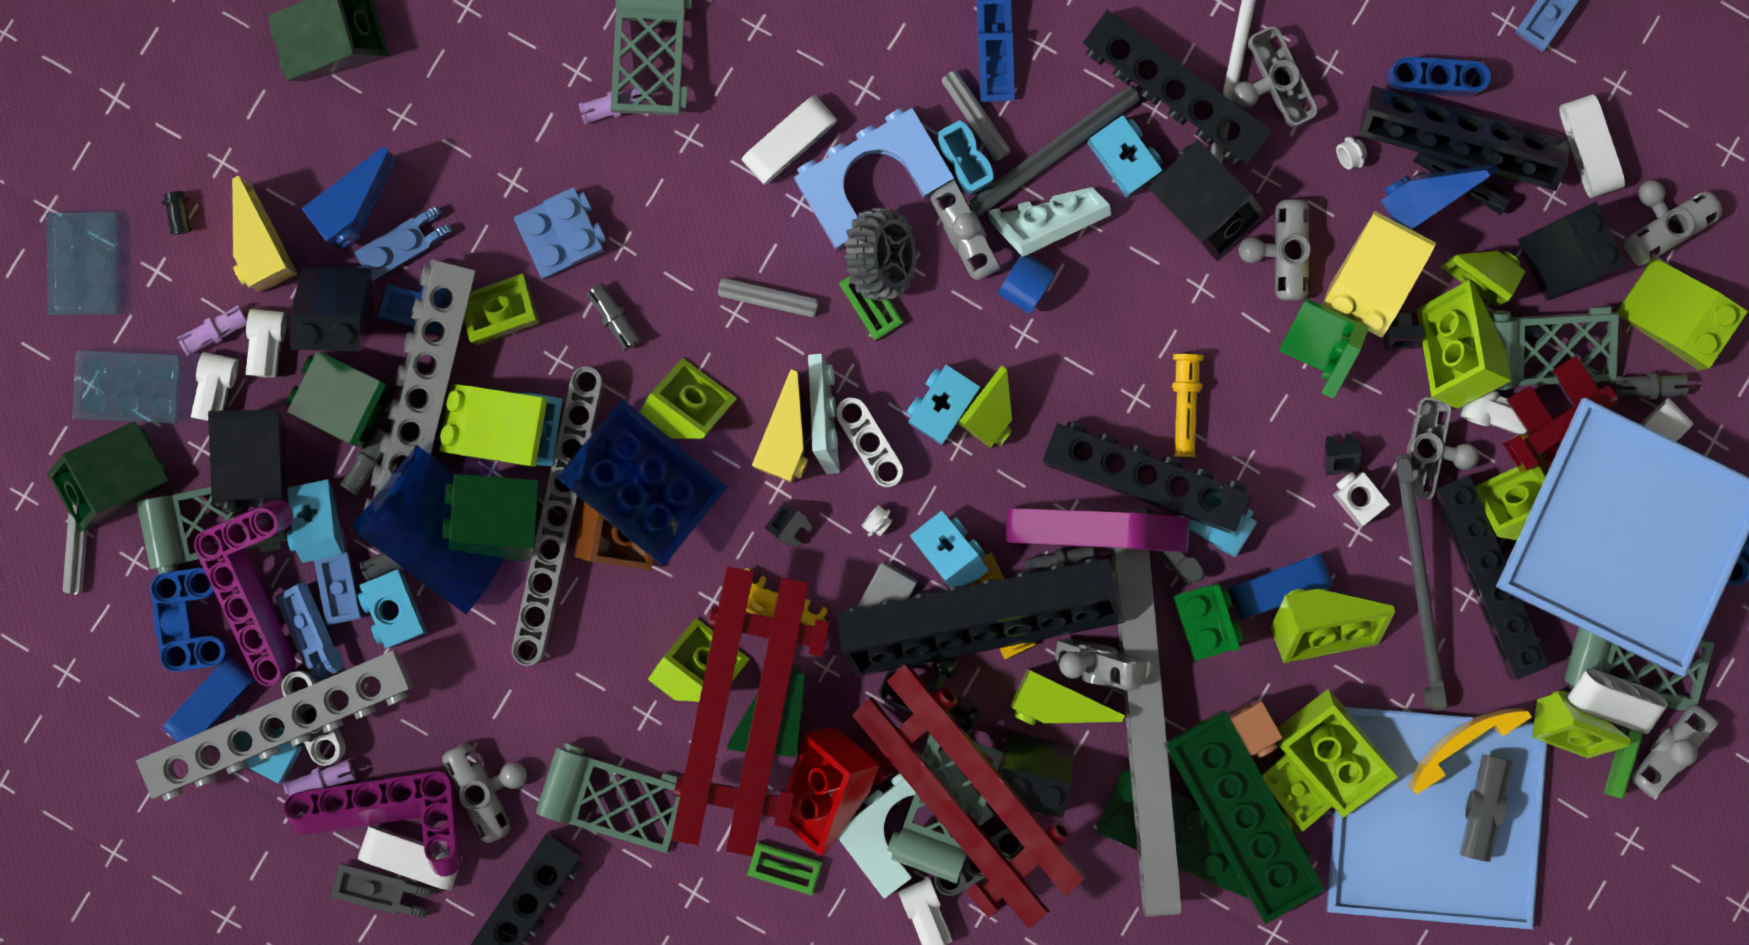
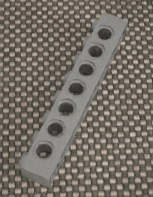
M433 259L430 261V266L424 265L422 269L420 285L424 286L422 298H416L411 318L416 319L413 333L408 332L406 335L403 352L408 353L405 366L400 365L398 368L395 385L400 386L397 400L391 399L387 419H391L392 422L389 433L383 432L380 441L379 452L384 453L381 466L376 465L372 474L371 485L376 486L373 500L367 499L364 507L363 519H367L369 529L408 538L411 536L475 274L473 269ZM440 288H446L450 292V301L443 307H437L433 302V295ZM433 321L439 322L442 326L441 336L435 340H428L425 336L426 326ZM423 355H431L434 359V367L428 373H420L417 370V361ZM417 388L424 389L426 393L425 402L420 406H411L408 400L411 391ZM407 422H414L418 426L417 435L409 440L403 439L400 434L401 427ZM400 455L408 456L410 460L409 468L402 473L393 471V460ZM390 489H399L402 493L401 501L397 505L389 506L384 502V496Z
M393 650L138 759L136 763L151 799L162 796L165 802L184 794L182 787L193 782L196 788L215 781L214 773L226 769L228 774L247 767L246 760L256 755L259 756L260 761L280 753L278 746L290 741L292 747L312 739L310 732L321 727L324 733L344 725L342 718L354 714L356 719L375 712L373 705L384 700L387 701L388 706L408 698L405 691L414 687L398 650ZM370 676L376 677L381 684L380 692L376 696L369 695L364 687L365 681ZM338 690L344 691L349 698V703L343 710L336 708L333 704V695ZM305 704H311L316 709L317 716L312 723L305 722L301 717V709ZM275 717L281 719L285 726L284 733L280 737L272 735L269 730L270 721ZM242 731L249 733L253 740L252 746L248 751L241 749L237 743L238 735ZM210 745L216 746L220 751V760L217 764H211L206 759L205 752ZM177 759L184 760L188 765V773L184 778L178 777L174 772L173 767Z

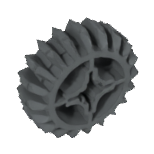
M882 207L859 213L858 218L852 220V228L846 230L848 241L843 243L847 248L846 255L843 258L847 259L848 265L845 271L851 274L850 283L856 285V292L863 293L864 298L885 301L902 296L905 289L910 288V280L916 278L914 267L918 266L915 258L916 253L919 251L915 250L914 243L917 238L911 234L912 225L907 224L906 216H901L898 210L884 209Z

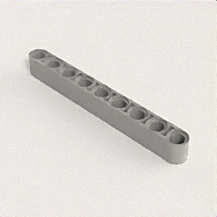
M588 366L578 368L570 380L554 453L553 466L550 471L512 644L513 658L523 666L539 663L546 653L603 394L604 380L602 375L596 369ZM584 374H593L596 378V386L592 391L583 392L579 388V380ZM578 407H585L589 412V419L583 425H575L571 419L572 412ZM571 440L579 441L582 446L581 454L575 459L567 458L564 453L566 443ZM564 473H569L574 478V486L569 492H561L557 487L558 477ZM563 507L566 510L567 519L563 525L555 526L551 523L549 516L553 508ZM549 540L556 541L560 547L558 556L552 560L547 559L542 553L544 543ZM542 573L548 574L552 579V587L546 593L539 592L535 587L536 577ZM533 607L541 608L545 614L544 622L538 627L531 625L528 621V612ZM527 640L534 642L538 649L536 657L532 660L525 659L520 653L522 643Z

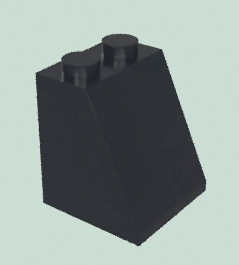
M1199 140L1193 145L1184 147L1178 154L1177 160L1168 168L1162 169L1163 171L1153 178L1152 184L1148 186L1155 197L1216 261L1267 215L1254 196Z
M1597 202L1568 214L1517 240L1546 301L1626 265Z
M303 265L290 313L291 350L361 351L373 334L371 266Z
M279 410L208 411L211 496L215 506L221 507V511L239 512L242 511V507H258L277 499L286 502V424Z
M1008 730L1003 748L1004 755L998 772L1031 811L1063 818L1071 787L1075 747Z

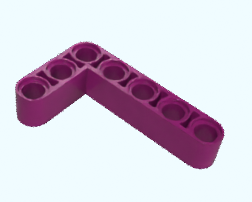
M279 499L265 503L202 531L196 536L194 542L196 553L252 674L257 682L264 686H273L292 673L296 667L294 654L245 551V547L270 538L292 524L294 517L292 508L288 503ZM269 514L273 517L274 523L270 520ZM241 526L246 530V534L242 531ZM214 538L218 541L219 546L215 543ZM228 569H230L233 573V577L230 575ZM243 600L246 602L248 608H246V606L244 605Z
M1007 508L1005 543L1188 552L1190 518L1127 512Z
M428 772L297 792L290 795L284 802L283 811L295 832L305 835L422 817L424 852L433 872L439 876L447 877L457 872L461 866L457 797L450 779L442 772ZM437 790H445L439 796H432V794ZM406 794L411 795V796H410L407 800H405V801H402V802L398 801L399 798L402 797L403 795H406ZM377 800L372 806L364 807L368 801ZM343 805L338 811L330 812L334 806ZM308 810L304 816L296 817L299 812ZM447 820L444 826L434 828L437 822ZM450 852L447 857L436 859L440 853Z

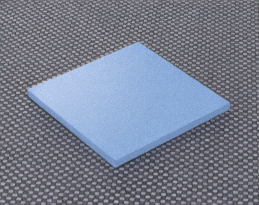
M1582 398L1496 587L1679 676L1685 677L1749 535V477L1587 398Z
M1345 707L1398 777L1344 818L1334 808L1326 911L1331 913L1533 930L1547 743L1532 738L1534 723L1524 722L1505 736L1496 733L1493 727L1440 762L1439 766L1446 776L1417 795L1410 789L1408 784L1423 757L1445 735L1474 717ZM1482 754L1513 761L1505 796L1508 798L1507 812L1502 826L1498 827L1490 862L1460 855L1467 819L1465 818L1466 803L1471 790L1475 789Z

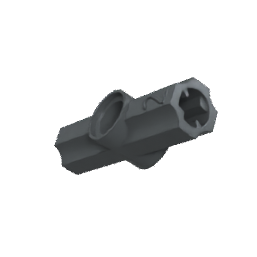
M1482 754L1475 789L1471 790L1466 803L1465 818L1467 819L1460 855L1490 862L1498 827L1502 826L1507 812L1508 798L1505 796L1513 761Z

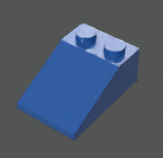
M382 146L301 208L326 242L337 249L341 246L347 248L361 237L359 232L366 227L398 159L385 146Z
M1493 164L1423 174L1411 180L1406 175L1385 189L1388 196L1382 199L1381 203L1395 222L1412 230L1499 169Z

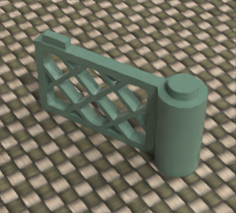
M616 0L610 107L612 113L679 115L680 108L686 109L687 87H681L685 10L692 9L693 0ZM623 20L638 21L645 30L631 42L622 32ZM645 21H650L653 23L649 26ZM663 22L677 23L676 34L666 43L653 31ZM650 34L661 47L647 59L636 45ZM623 40L627 46L621 50ZM676 42L674 53L670 47ZM632 50L643 63L629 75L621 66V59ZM666 51L675 60L674 68L663 76L652 63ZM648 67L660 80L645 92L634 78ZM620 73L625 77V79L621 83ZM672 76H674L673 86L668 82ZM629 83L642 95L633 104L618 103L619 92ZM664 84L673 93L672 106L657 105L650 96ZM647 100L650 105H643L642 103Z
M1610 306L1589 307V313L1528 317H1511V312L1505 310L1491 311L1490 317L1507 352L1512 379L1509 383L1495 390H1507L1516 386L1560 384L1555 375L1546 374L1549 371L1552 372L1554 370L1553 367L1567 353L1571 357L1576 356L1571 349L1583 336L1595 346L1580 360L1593 382L1616 381L1619 314L1611 312L1612 307ZM1608 321V333L1599 343L1587 333L1597 322ZM1587 322L1583 327L1578 324ZM1572 323L1579 331L1564 344L1554 334L1563 324ZM1548 324H1553L1549 329L1545 326ZM1539 325L1546 333L1531 347L1525 341V326ZM1552 338L1561 349L1547 362L1537 351ZM1524 346L1528 349V351L1525 354ZM1599 352H1602L1607 357V372L1593 373L1587 365ZM1535 355L1545 366L1535 376L1524 377V365Z
M211 487L151 498L136 503L150 570L157 569L159 575L179 571V564L200 560L197 553L190 554L187 540L195 529L200 532L204 531L203 528L198 526V523L208 508L224 517V521L232 518L235 512H229L226 515L211 505L213 502L212 496H210L207 502L199 498L210 495ZM194 498L205 506L195 521L192 522L182 516L179 501ZM183 521L191 525L187 533L185 532ZM283 530L277 533L276 536H271L245 547V550L259 547L260 553L281 549L280 542L287 541L285 531Z
M1578 627L1564 680L1570 684L1569 688L1572 690L1587 668L1610 674L1612 668L1623 662L1630 673V676L1624 680L1632 683L1635 681L1636 684L1642 686L1639 678L1656 669L1663 682L1651 688V690L1657 692L1668 701V708L1686 711L1690 706L1698 705L1715 642L1711 639L1702 638L1699 647H1703L1700 659L1690 664L1686 676L1689 675L1693 682L1690 695L1686 696L1676 694L1671 686L1684 678V676L1674 674L1667 679L1660 666L1652 662L1634 673L1627 662L1628 658L1635 655L1634 653L1629 651L1622 653L1617 645ZM1668 688L1670 692H1665L1663 690Z
M930 734L923 753L929 755L927 763L933 768L937 757L941 767L933 771L938 773L943 770L951 787L949 790L962 804L957 790L972 783L967 781L954 787L946 769L955 765V763L951 761L944 765L939 755L940 745ZM974 742L982 753L995 757L992 765L998 771L1004 752ZM915 793L901 833L894 831L887 851L893 853L891 860L957 884L967 854L955 839L950 837L949 832L940 821L926 828L913 823L917 809L926 805L924 802L920 803L921 798ZM982 795L978 804L966 809L967 812L976 809L973 819L977 824H979L987 802ZM941 825L945 835L932 829Z
M564 743L563 748L556 747L535 812L537 815L667 853L680 797H676L674 806L661 812L652 795L664 788L674 791L677 780L676 776L663 773L661 779L597 760L583 755L584 748L569 743ZM593 766L607 770L614 783L595 792L589 781ZM613 772L625 777L617 781ZM631 778L640 780L646 793L628 802L620 784ZM646 783H650L658 787L649 790ZM588 785L592 794L584 798V794ZM616 787L625 804L606 813L598 796ZM649 797L657 815L639 823L631 806ZM593 798L603 816L592 822L577 818L581 805ZM627 808L636 826L624 832L615 830L609 817ZM672 812L667 825L663 816ZM660 818L666 829L662 844L648 840L642 827ZM606 820L610 828L598 825V823ZM636 830H639L642 838L635 835H631V833H633Z

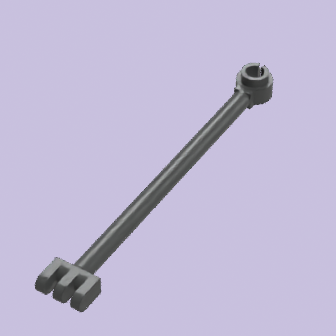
M1402 453L1396 457V466L1430 688L1423 689L1426 709L1433 708V711L1447 710L1412 468L1409 456Z

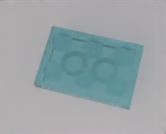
M46 213L48 315H119L118 213Z
M76 351L72 419L178 424L181 356Z

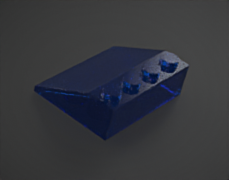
M623 398L615 403L556 477L662 567L669 561L728 488Z
M416 445L352 526L359 536L464 614H467L490 585L504 558L448 549L449 539L442 538L444 518H450L451 505H445L446 484H453L455 473L419 445Z

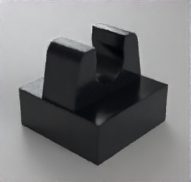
M1411 311L1398 312L1393 320L1394 326H1389L1384 335L1385 350L1419 349L1424 339L1423 325L1412 326Z
M1350 433L1345 434L1344 443L1334 444L1332 436L1326 437L1324 453L1326 475L1360 471L1362 455L1360 443L1355 441Z
M784 501L765 526V529L786 545L791 544L798 547L801 542L794 535L800 527L810 532L812 526L807 521L805 515Z

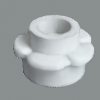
M1346 137L1345 142L1337 145L1338 159L1346 169L1350 170L1354 167L1361 168L1364 166L1367 151L1360 140Z
M878 505L868 515L861 525L868 531L867 536L870 537L874 533L881 536L892 522L888 518L890 514L889 509L885 511Z

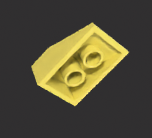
M238 175L232 179L233 257L238 264L233 269L242 285L246 284L249 288L262 293L298 273L254 187Z
M1374 211L1330 283L1322 305L1368 326L1367 331L1382 338L1402 307L1435 248L1436 242Z
M792 369L789 372L752 464L755 469L790 483L793 482L794 477L801 479L808 462L807 458L803 457L805 448L799 375L797 371Z

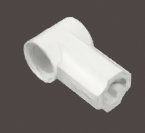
M260 309L249 310L246 325V335L249 339L246 375L277 378L280 342L284 341L287 326L285 312Z
M207 352L201 354L196 371L198 387L191 417L208 421V411L225 410L229 389H232L236 381L238 359Z
M1493 390L1462 408L1460 414L1462 419L1483 426L1492 425L1518 435L1520 434L1521 436L1526 434V430L1506 401L1507 398L1499 396L1500 393Z
M930 878L898 890L909 919H912L922 945H947L952 942L951 934L939 909L941 907Z

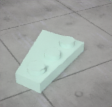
M1093 187L1052 196L1050 202L1032 206L1029 201L1018 204L1017 210L1001 213L1000 208L988 211L989 221L1022 257L1111 215L1110 204Z
M822 353L808 355L813 453L826 474L840 473L837 449L838 439L834 422L836 404L831 394V385H834L835 382L833 366L827 364Z

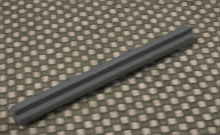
M1131 85L1125 87L969 201L970 208L974 210L977 216L984 214L1137 103L1140 99L1138 92Z

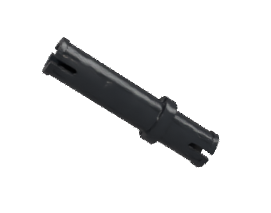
M1419 152L1413 160V163L1420 165L1431 173L1464 169L1454 162ZM1487 178L1465 193L1468 195V200L1472 202L1474 199L1495 211L1499 216L1512 198L1510 195H1506L1487 183Z

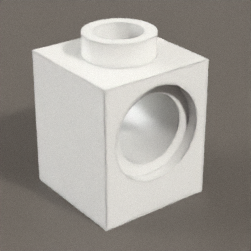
M1352 472L1346 475L1336 484L1339 490L1333 494L1358 527L1364 526L1390 505L1364 472L1356 476ZM1356 487L1362 488L1367 494V501L1361 507L1354 505L1351 501V492Z

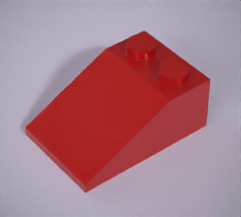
M835 726L804 735L786 789L795 791L788 828L819 856H823L828 852L865 800L879 768V764Z

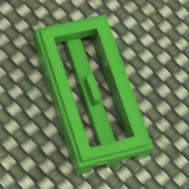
M850 276L839 282L840 287L874 341L904 324L890 300L882 301L894 320L888 324L874 300L864 298L882 327L877 331L848 286L851 284L849 281Z
M1622 728L1621 732L1631 739L1630 746L1615 751L1603 794L1620 799L1625 796L1643 736L1640 732Z
M757 842L747 876L813 895L823 862ZM761 851L814 867L813 872L760 857ZM757 864L810 880L809 885H803L756 870Z

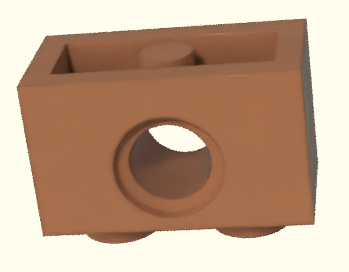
M1252 700L1228 714L1250 755L1262 757L1278 748L1275 742L1282 739V736L1263 702Z

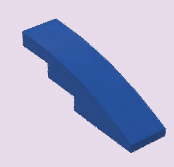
M976 0L980 101H1013L1015 96L1011 0Z

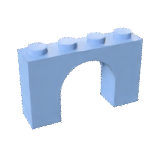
M903 108L897 109L885 117L887 123L877 129L873 125L863 129L856 134L858 140L848 146L842 142L826 152L829 156L819 163H816L815 159L811 160L797 169L799 175L794 177L795 182L836 251L844 247L843 243L848 241L846 230L851 229L852 220L858 218L846 198L844 180L850 167L859 159L872 154H883L896 159L905 167L923 199L931 196L934 190L954 179L913 108L906 112Z

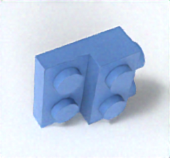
M574 187L544 200L541 205L513 217L542 280L604 252L601 243L605 242L606 238L598 222L593 225L591 224L587 212L592 211L585 193L581 192L578 194Z

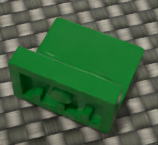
M1305 299L1279 350L1288 356L1323 371L1321 378L1326 381L1321 393L1334 399L1362 348L1368 326L1310 299Z
M1209 584L1173 596L1194 661L1226 651L1235 652L1240 650L1238 642L1243 641L1238 622H1233L1230 619L1227 609L1232 608V602L1226 588H1220L1219 584Z

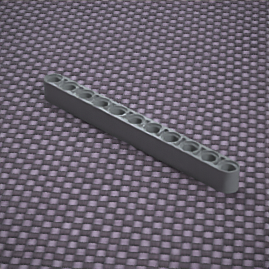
M1111 548L1112 569L1118 584L1125 623L1117 624L1120 653L1147 662L1145 679L1142 685L1134 691L1123 690L1143 913L1145 917L1179 915L1181 913V898L1168 753L1163 744L1166 742L1150 553L1149 550Z

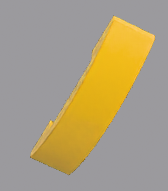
M1513 708L1486 713L1463 723L1445 735L1428 751L1412 774L1408 786L1418 795L1446 776L1439 766L1440 762L1493 727L1496 733L1505 736L1532 716L1522 708Z

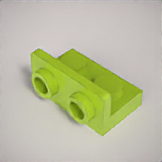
M1284 754L1261 774L1294 834L1305 831L1332 807L1329 801L1287 754Z

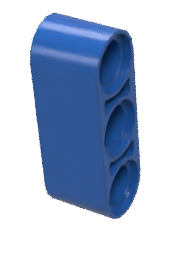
M1402 57L1390 67L1387 73L1389 86L1397 92L1461 97L1476 96L1489 85L1491 79L1490 70L1481 62L1420 57ZM1397 68H1408L1412 73V81L1405 83L1399 80ZM1433 69H1439L1446 75V83L1444 85H1438L1431 79V71ZM1466 72H1475L1479 76V87H1472L1465 81Z
M1318 553L1231 586L1229 589L1240 618L1243 620L1280 606L1284 596L1293 590H1323L1334 584L1322 553Z
M229 656L163 725L162 729L178 743L213 728L253 685L256 679L232 656Z

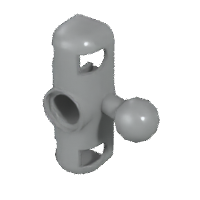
M1271 26L1252 35L1248 41V47L1255 56V62L1263 79L1253 84L1245 81L1238 83L1232 90L1233 102L1240 108H1251L1256 104L1260 95L1269 92L1278 109L1283 113L1285 123L1289 127H1297L1311 120L1317 114L1316 104L1281 32L1276 27ZM1275 36L1279 38L1282 48L1276 52L1269 41ZM1278 70L1285 72L1289 79L1288 85H1279L1274 79V72ZM1305 97L1308 98L1311 104V109L1307 112H1304L1299 100Z
M953 179L931 193V202L943 223L955 251L958 252L969 275L975 280H980L999 271L1000 267L985 239L987 235L974 210L970 211L955 180ZM946 196L954 197L955 203L942 210L938 200ZM977 256H984L987 259L986 265L974 271L969 260Z
M1656 180L1645 181L1639 187V200L1644 205L1652 207L1658 219L1631 234L1624 242L1625 250L1636 265L1643 266L1716 222L1722 215V205L1719 199L1713 193L1705 191L1669 211L1664 202L1666 193L1664 186ZM1697 198H1704L1697 203L1694 202ZM1715 213L1714 220L1707 224L1706 217ZM1669 220L1679 224L1681 228L1680 234L1670 230L1668 226ZM1646 229L1649 230V232L1646 233V234H1644L1643 236H1641V237H1638V236H1637L1639 233L1643 232L1644 230H1646ZM1660 246V252L1650 258L1649 252Z
M1287 199L1277 203L1275 208V244L1263 243L1257 237H1247L1242 240L1238 249L1242 260L1250 264L1259 262L1263 257H1275V295L1282 301H1301L1307 298L1309 293V255L1311 250L1309 244V205L1306 201L1300 199ZM1279 209H1286V222H1279ZM1303 209H1305V222H1303ZM1289 241H1295L1301 247V255L1296 260L1288 258L1285 254V245ZM1279 277H1286L1285 291L1278 290ZM1303 277H1305L1304 291H1303Z
M1431 397L1422 398L1418 402L1411 438L1407 445V455L1409 456L1412 468L1415 497L1420 500H1427L1434 496L1442 459L1453 461L1454 465L1461 470H1470L1479 461L1478 451L1470 444H1461L1456 448L1445 446L1451 406ZM1439 411L1447 412L1444 425L1437 424ZM1422 439L1429 441L1433 447V452L1429 458L1421 457L1417 451V445ZM1426 478L1433 479V486L1430 492L1424 491Z
M1078 639L1057 640L1056 663L1060 667L1062 674L1068 678L1082 676V680L1097 685H1111L1126 691L1137 690L1144 682L1147 668L1146 661L1119 653L1116 648L1091 644Z
M1698 705L1690 706L1672 728L1665 730L1654 742L1649 755L1632 774L1633 783L1650 798H1655L1676 773L1681 772L1686 766H1690L1698 758V747L1715 729L1719 721ZM1692 715L1699 722V727L1696 730L1686 723ZM1647 767L1655 774L1652 782H1649L1641 775Z
M465 742L447 750L442 757L443 764L448 770L461 804L465 807L473 825L478 831L479 838L485 843H491L507 835L511 829V823L495 791L503 787L511 789L520 788L526 781V769L520 763L509 762L502 767L499 775L489 779L474 747L470 743ZM470 751L476 759V764L470 766L465 756ZM448 762L450 763L455 774H453ZM472 785L482 787L485 792V799L480 802L472 801L467 794L468 787ZM499 813L503 814L506 825L502 828L495 817Z

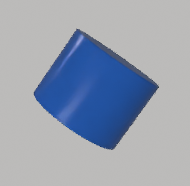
M1030 254L1023 257L1020 256L997 292V295L1030 315L1057 271Z

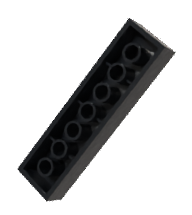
M1090 558L1085 560L1083 564L1073 566L1056 565L1044 572H1022L1010 579H988L976 586H954L949 588L947 592L937 594L920 593L915 595L913 599L903 601L886 600L880 603L879 606L869 608L852 607L845 613L836 614L842 654L855 677L899 669L905 663L915 666L1125 623L1119 588L1109 558Z

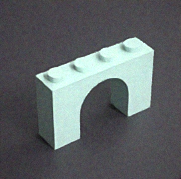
M943 748L939 750V755L944 765L952 761ZM924 753L922 757L926 762L929 755ZM937 757L932 768L933 770L941 767ZM956 764L946 769L954 787L968 781ZM943 770L936 773L947 788L951 789ZM900 773L890 780L893 786L882 793L880 789H877L863 801L866 807L852 816L838 836L840 842L884 899L911 879V874L902 863L891 860L893 853L887 851L889 845L884 835L885 818L892 806L899 800L916 793ZM971 784L957 790L965 809L978 804L980 796ZM987 805L984 807L979 826L994 815ZM976 809L971 812H968L972 816V818L974 816Z

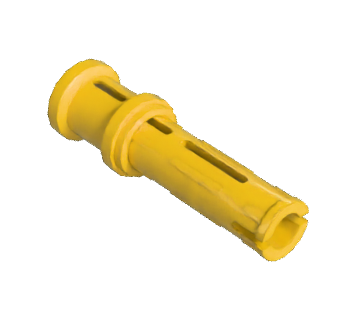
M1173 354V360L1176 361V379L1172 383L1173 392H1177L1174 457H1196L1197 393H1201L1203 384L1199 382L1200 362L1204 360V355Z

